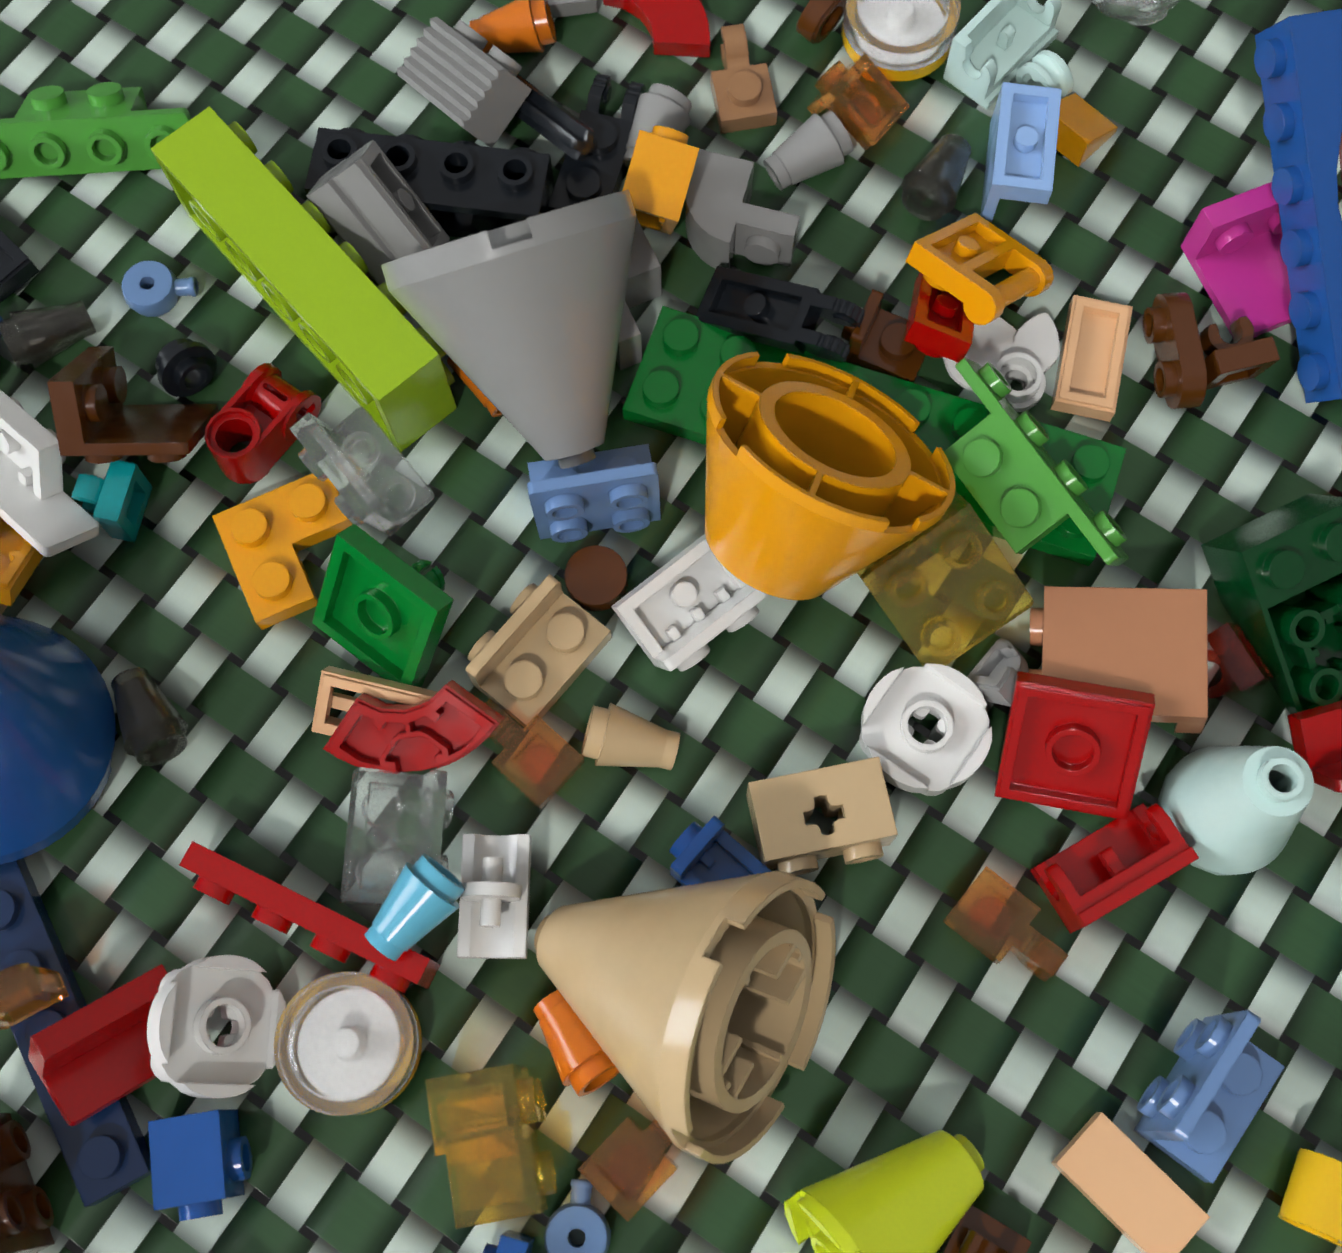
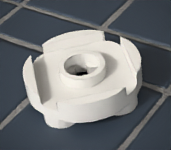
M925 663L924 667L913 666L907 669L902 667L885 675L869 694L861 714L859 744L868 759L879 757L884 779L887 782L911 793L937 796L967 781L985 760L992 742V726L989 729V716L985 710L987 703L980 689L967 676L949 666ZM928 713L934 715L939 720L935 730L942 736V739L937 743L929 739L924 743L918 742L912 737L914 729L908 724L909 718L914 716L922 720Z
M219 955L196 959L180 969H174L167 973L160 982L159 990L152 1002L147 1021V1043L151 1054V1069L154 1075L163 1082L171 1083L180 1092L197 1098L235 1097L244 1094L256 1086L250 1084L258 1080L265 1069H273L282 1055V1039L288 1021V1010L280 989L273 990L269 980L261 974L266 971L259 964L248 958L236 955ZM219 1006L221 1007L222 1019L231 1021L232 1029L230 1034L221 1035L217 1045L211 1042V1036L206 1031L207 1019L213 1016L214 1009Z

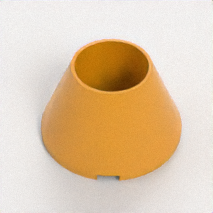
M757 351L740 354L728 359L719 367L712 379L707 395L705 536L715 557L730 573L749 586L778 598L788 600L813 599L930 528L943 517L955 496L956 484L952 466L941 447H936L932 454L926 444L915 434L920 422L899 403L858 377L811 358L787 353L782 363L757 362L760 357Z

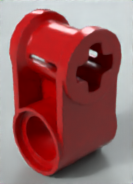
M264 363L248 375L242 387L210 419L206 425L204 435L207 447L229 480L238 484H251L260 481L269 473L271 468L292 444L309 431L315 423L322 405L321 398L311 390L300 391L282 378V372L272 363ZM242 441H251L243 450L229 452L235 444Z

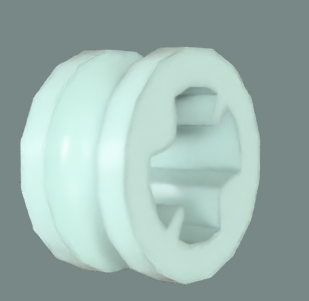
M1050 50L1039 52L1033 57L1032 62L1025 63L1016 73V83L1062 89L1061 99L1070 94L1074 86L1073 76L1069 67L1059 55Z

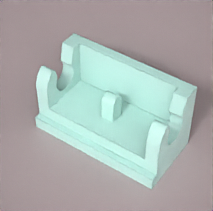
M990 0L952 39L943 79L987 110L998 99L1002 83H1013L1016 80L1017 70L1025 63L1032 62L1034 56L1045 50L1056 39L1059 31L1054 27L1061 10V0H1047L1044 6L1036 0Z

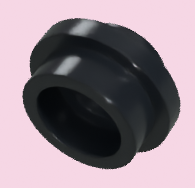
M187 338L173 340L166 344L157 355L155 367L158 381L165 391L172 396L188 397L206 388L212 380L217 367L216 357L201 342L192 341Z

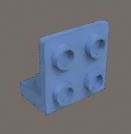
M649 444L595 452L596 458L594 460L565 469H560L558 460H542L527 463L530 482L527 483L528 495L540 540L551 538L555 542H573L585 538L590 531L613 528L616 532L629 533L648 527L652 521L661 520L659 474L657 463L651 461Z
M1250 1010L1205 1017L1203 1021L1198 1018L1191 1021L1181 1033L1174 1046L1173 1051L1180 1057L1166 1079L1161 1075L1156 1077L1147 1087L1137 1105V1110L1143 1116L1134 1128V1131L1205 1183H1214L1285 1067L1249 1041L1261 1022V1018Z

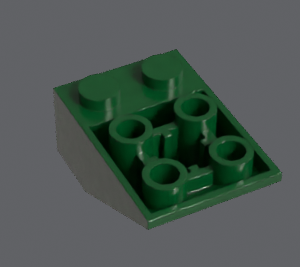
M1307 494L1201 545L1221 603L1290 714L1342 700V497Z

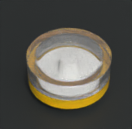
M846 0L842 24V40L845 50L859 68L880 79L901 82L916 80L929 75L939 68L949 55L952 39L955 37L960 17V0Z
M353 971L324 975L299 990L282 1012L274 1037L275 1064L286 1089L307 1108L333 1116L367 1114L391 1103L405 1090L412 1080L422 1051L420 1022L412 1004L403 993L376 977Z

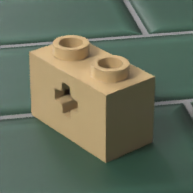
M879 757L748 783L746 797L760 862L769 869L778 868L781 872L799 876L818 870L817 860L843 855L844 862L847 865L875 860L884 856L882 847L889 846L898 835ZM814 808H821L825 817H837L829 831V835H822L818 825H806L805 822L810 820Z

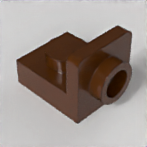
M873 289L865 307L862 308L865 310V316L861 326L856 328L844 326L841 339L848 341L850 345V352L845 362L915 383L927 355L919 351L915 345L904 341L908 319L881 309L884 293Z

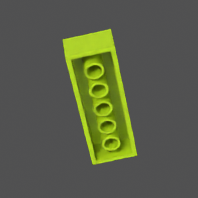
M209 106L150 148L187 215L400 452L457 409L450 388L455 379L441 360L446 353L421 326L415 329L403 316L407 313L406 309L388 291L385 282L376 287L365 275L369 271L368 267L355 248L347 241L338 245L327 234L331 231V228L317 207L309 200L300 204L291 195L294 191L293 186L279 166L272 160L264 165L254 155L258 152L257 148L240 124L233 121L227 125Z

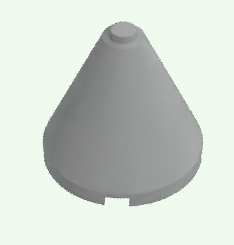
M629 190L608 194L532 216L523 221L473 234L381 265L388 291L537 453L545 461L558 460L560 469L578 466L594 460L596 455L593 448L605 442L637 216Z

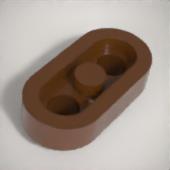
M1186 292L1158 294L1153 301L1152 307H1147L1143 315L1144 337L1148 344H1154L1157 359L1154 369L1156 394L1159 398H1165L1167 405L1171 409L1199 407L1202 405L1206 395L1207 370L1191 298Z

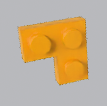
M327 467L212 516L255 623L261 630L317 606L318 599L298 552L336 536L353 524Z

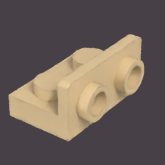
M551 574L539 586L532 583L517 596L510 608L512 616L497 633L490 630L474 644L468 655L470 663L465 669L472 684L529 732L612 639L611 630L565 595L562 591L561 583Z

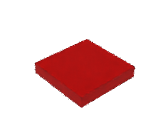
M1017 671L994 796L1128 821L1155 708L1154 694Z

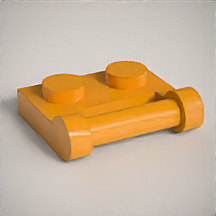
M976 212L916 240L905 261L921 272L924 280L936 289L947 291L963 302L966 317L976 325H986L1002 315L1006 306L1023 296L1034 297L1048 290L1054 279L1051 265L1046 260ZM1003 268L1012 274V276L996 285L984 279Z

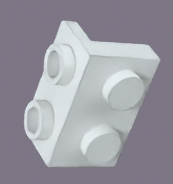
M704 534L611 607L655 667L667 671H673L676 668L679 671H685L707 656L711 650L707 643L722 631L727 629L728 632H734L752 621L759 613L756 605L769 594L749 586L730 573L715 557Z

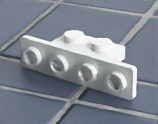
M0 390V517L45 557H51L99 535V522L63 491L62 464L65 462L66 456H60L57 434L51 429L44 428L29 415L17 399L11 396L8 397Z

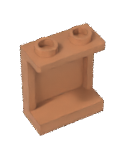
M1044 586V608H1031L1030 646H1043L1042 669H1029V673L1152 693L1155 697V708L1151 722L1174 723V733L1202 734L1208 718L1207 589Z

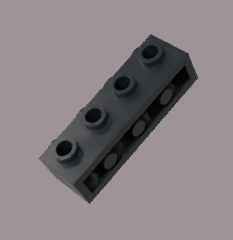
M318 127L304 187L306 194H308L319 178L344 159H347L371 140H374L447 235L464 238L549 212L548 204L555 184L550 154L538 153L529 148L517 147L510 150L484 147L470 141L449 143L424 140L412 134L389 136L366 133L352 127L340 130Z

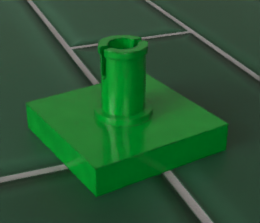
M352 524L336 535L312 623L383 679L421 687L425 681L454 599L444 592V576L437 566L425 575H421L422 572L430 568L431 562L429 560L421 559L412 564V566H409L356 524Z

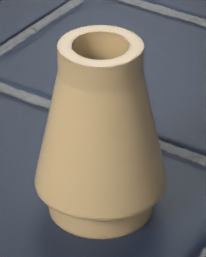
M612 703L609 704L608 709L593 705L585 731L581 756L596 759L595 766L656 767L672 770L678 752L680 733L660 727Z

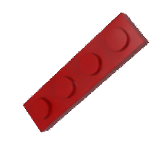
M194 841L191 842L179 866L199 875L193 886L194 889L227 905H230L234 895L237 894L257 904L251 915L252 918L284 934H287L292 924L295 923L315 933L309 945L310 947L346 964L353 952L375 963L368 976L404 994L411 982L429 989L440 967V964L411 949L404 951L397 961L387 958L366 939L364 934L369 928Z

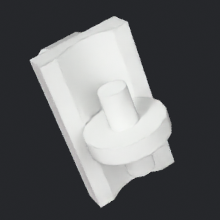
M463 834L461 883L465 891L460 895L458 958L527 959L532 845L530 834L499 836Z

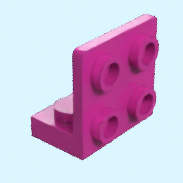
M1272 182L1202 208L1181 245L1183 252L1231 335L1230 325L1243 316L1248 317L1254 327V337L1292 323L1289 316L1291 293L1287 266L1283 262L1280 252L1282 239L1278 203L1275 201L1272 193Z

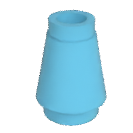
M422 854L414 865L408 862L405 864L374 918L372 926L364 935L369 943L380 953L393 961H397L404 951H408L460 907L456 900L465 891V888L460 880L442 864L429 855Z

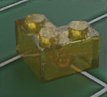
M508 1064L426 1079L435 1156L446 1154L455 1228L459 1229L540 1214L547 1210L546 1195L556 1194L557 1184L551 1150L539 1152L535 1123L546 1121L545 1100L540 1078L528 1077L527 1067Z

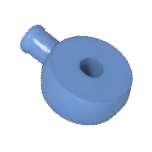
M143 261L133 265L125 273L122 280V292L127 305L134 311L146 317H157L169 312L178 302L179 296H198L199 285L195 277L177 278L174 272L164 264L157 261Z
M572 1179L570 1183V1203L558 1208L547 1222L544 1233L547 1253H607L611 1241V1232L606 1217L598 1208L591 1205L594 1182L587 1179ZM580 1229L584 1232L585 1242L582 1245H575L571 1242V1230Z

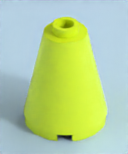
M937 1130L796 1191L794 1195L784 1201L785 1216L798 1245L810 1237L815 1253H936L983 1191L984 1181L981 1172L985 1168L984 1162L977 1149L966 1137L961 1134H956L953 1137L944 1130Z

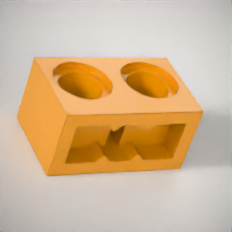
M658 125L653 127L652 133L639 130L622 190H629L636 217L641 226L669 235L672 234L679 222L700 149L688 145L689 136L683 132Z

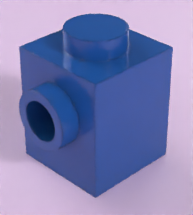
M218 1109L148 1121L154 1211L178 1207L179 1221L223 1214L222 1199L245 1195L244 1180H248L251 1177L252 1153L248 1138L246 1136L240 1137L238 1109Z

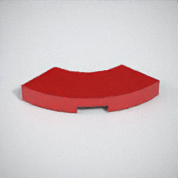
M603 0V5L624 9L642 21L652 36L654 55L710 58L709 23L700 0Z
M453 680L444 685L433 697L412 705L385 703L363 693L356 698L323 749L351 765L385 774L422 771L436 767L438 769L465 757L476 749L498 728L505 717Z

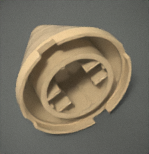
M772 871L564 905L554 910L540 922L535 933L534 946L539 966L673 1144L712 1164H723L731 1162L749 1151L767 1133L785 1108L783 1102L771 1098V1095L787 1066L790 1065L805 1071L816 1044L830 996L836 950L835 923L833 917L817 912L814 898L822 901L826 894L816 883L786 872Z

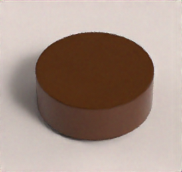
M810 0L798 20L796 31L810 43H820L840 21L848 0Z
M593 545L582 548L569 559L565 568L564 577L568 594L583 609L589 611L610 609L626 593L628 586L626 565L621 556L608 547Z

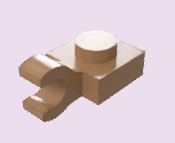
M744 24L721 27L723 44H720V53L724 70L711 71L710 83L720 134L776 125L777 108L767 63L750 65Z

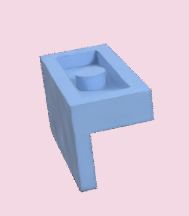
M1009 82L1002 83L989 128L980 214L987 221L992 222L1000 199L1048 204L1053 192L1062 89Z

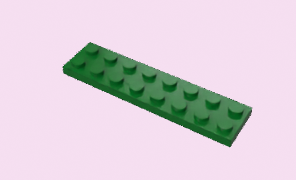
M665 306L661 308L623 406V419L706 445L707 395L716 371L724 362L734 356L757 351L760 355L757 362L782 363L787 353L799 355L829 364L874 386L899 403L920 422L915 434L926 444L932 454L936 447H941L943 451L948 449L991 414L985 405L851 363H840L819 358L806 350L804 354L752 342L747 337L737 336L701 322L698 316ZM1039 422L1050 440L1043 444V447L1057 464L1065 459L1079 473L1088 487V490L1082 493L1081 496L1094 513L1097 514L1102 509L1108 513L1127 448ZM953 470L956 484L955 496L941 520L1005 540ZM1071 517L1031 547L1032 549L1086 566L1091 565L1097 554V551Z

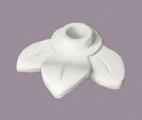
M1048 313L1034 316L1025 322L1018 331L999 317L986 325L974 324L972 345L965 357L978 363L981 367L990 362L1006 380L1018 381L1022 385L1023 390L1017 391L1012 389L1005 397L1016 412H1023L1031 409L1040 401L1046 387L1044 373L1056 363L1060 353V341L1056 326ZM943 357L950 377L963 388L972 390L956 369L955 365L958 362Z

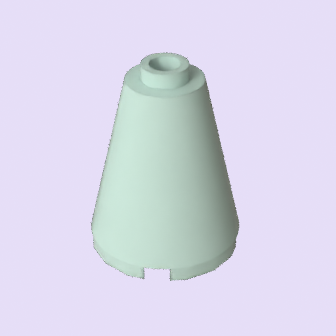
M1209 746L1198 749L1182 758L1165 776L1158 798V805L1168 814L1188 846H1192L1199 856V859L1191 863L1192 866L1214 875L1247 874L1270 864L1282 852L1312 798L1314 778L1306 761L1296 752L1284 747Z

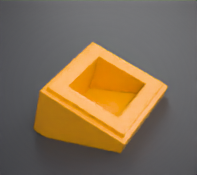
M1073 93L1061 99L1056 150L1079 167L1116 133L1118 127L1079 95Z

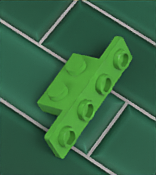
M103 82L95 84L87 90L64 91L63 87L56 85L39 87L28 93L14 118L0 119V179L161 169L150 148L191 120L190 113L186 108L147 110L142 87L122 88L121 84L116 82Z
M964 357L955 367L991 414L946 449L944 453L954 472L1016 554H1023L1071 517L1107 565L1120 566L1128 560V555L1120 546L1127 540L1123 530L1104 509L1095 514L1081 496L1082 493L1088 490L1086 483L1068 461L1063 459L1057 464L1043 447V444L1050 440V438L1035 417L1027 410L1019 415L1005 396L1012 391V388L1003 375L990 362L981 367L978 363Z

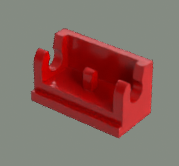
M1142 803L1130 810L1128 821L1115 819L1032 868L1030 871L1069 933H1073L1199 859V856L1192 846H1188L1168 814L1160 805L1155 803L1147 808Z

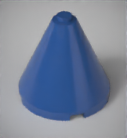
M0 615V865L30 856L50 846L66 835L87 815L99 799L111 774V761L117 734L116 718L110 693L100 672L89 657L74 643L54 630L33 621Z

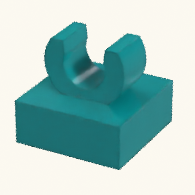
M118 460L110 462L105 479L88 474H79L71 497L74 500L83 501L82 508L86 512L93 513V518L99 522L100 526L111 538L135 543L153 486L136 464Z

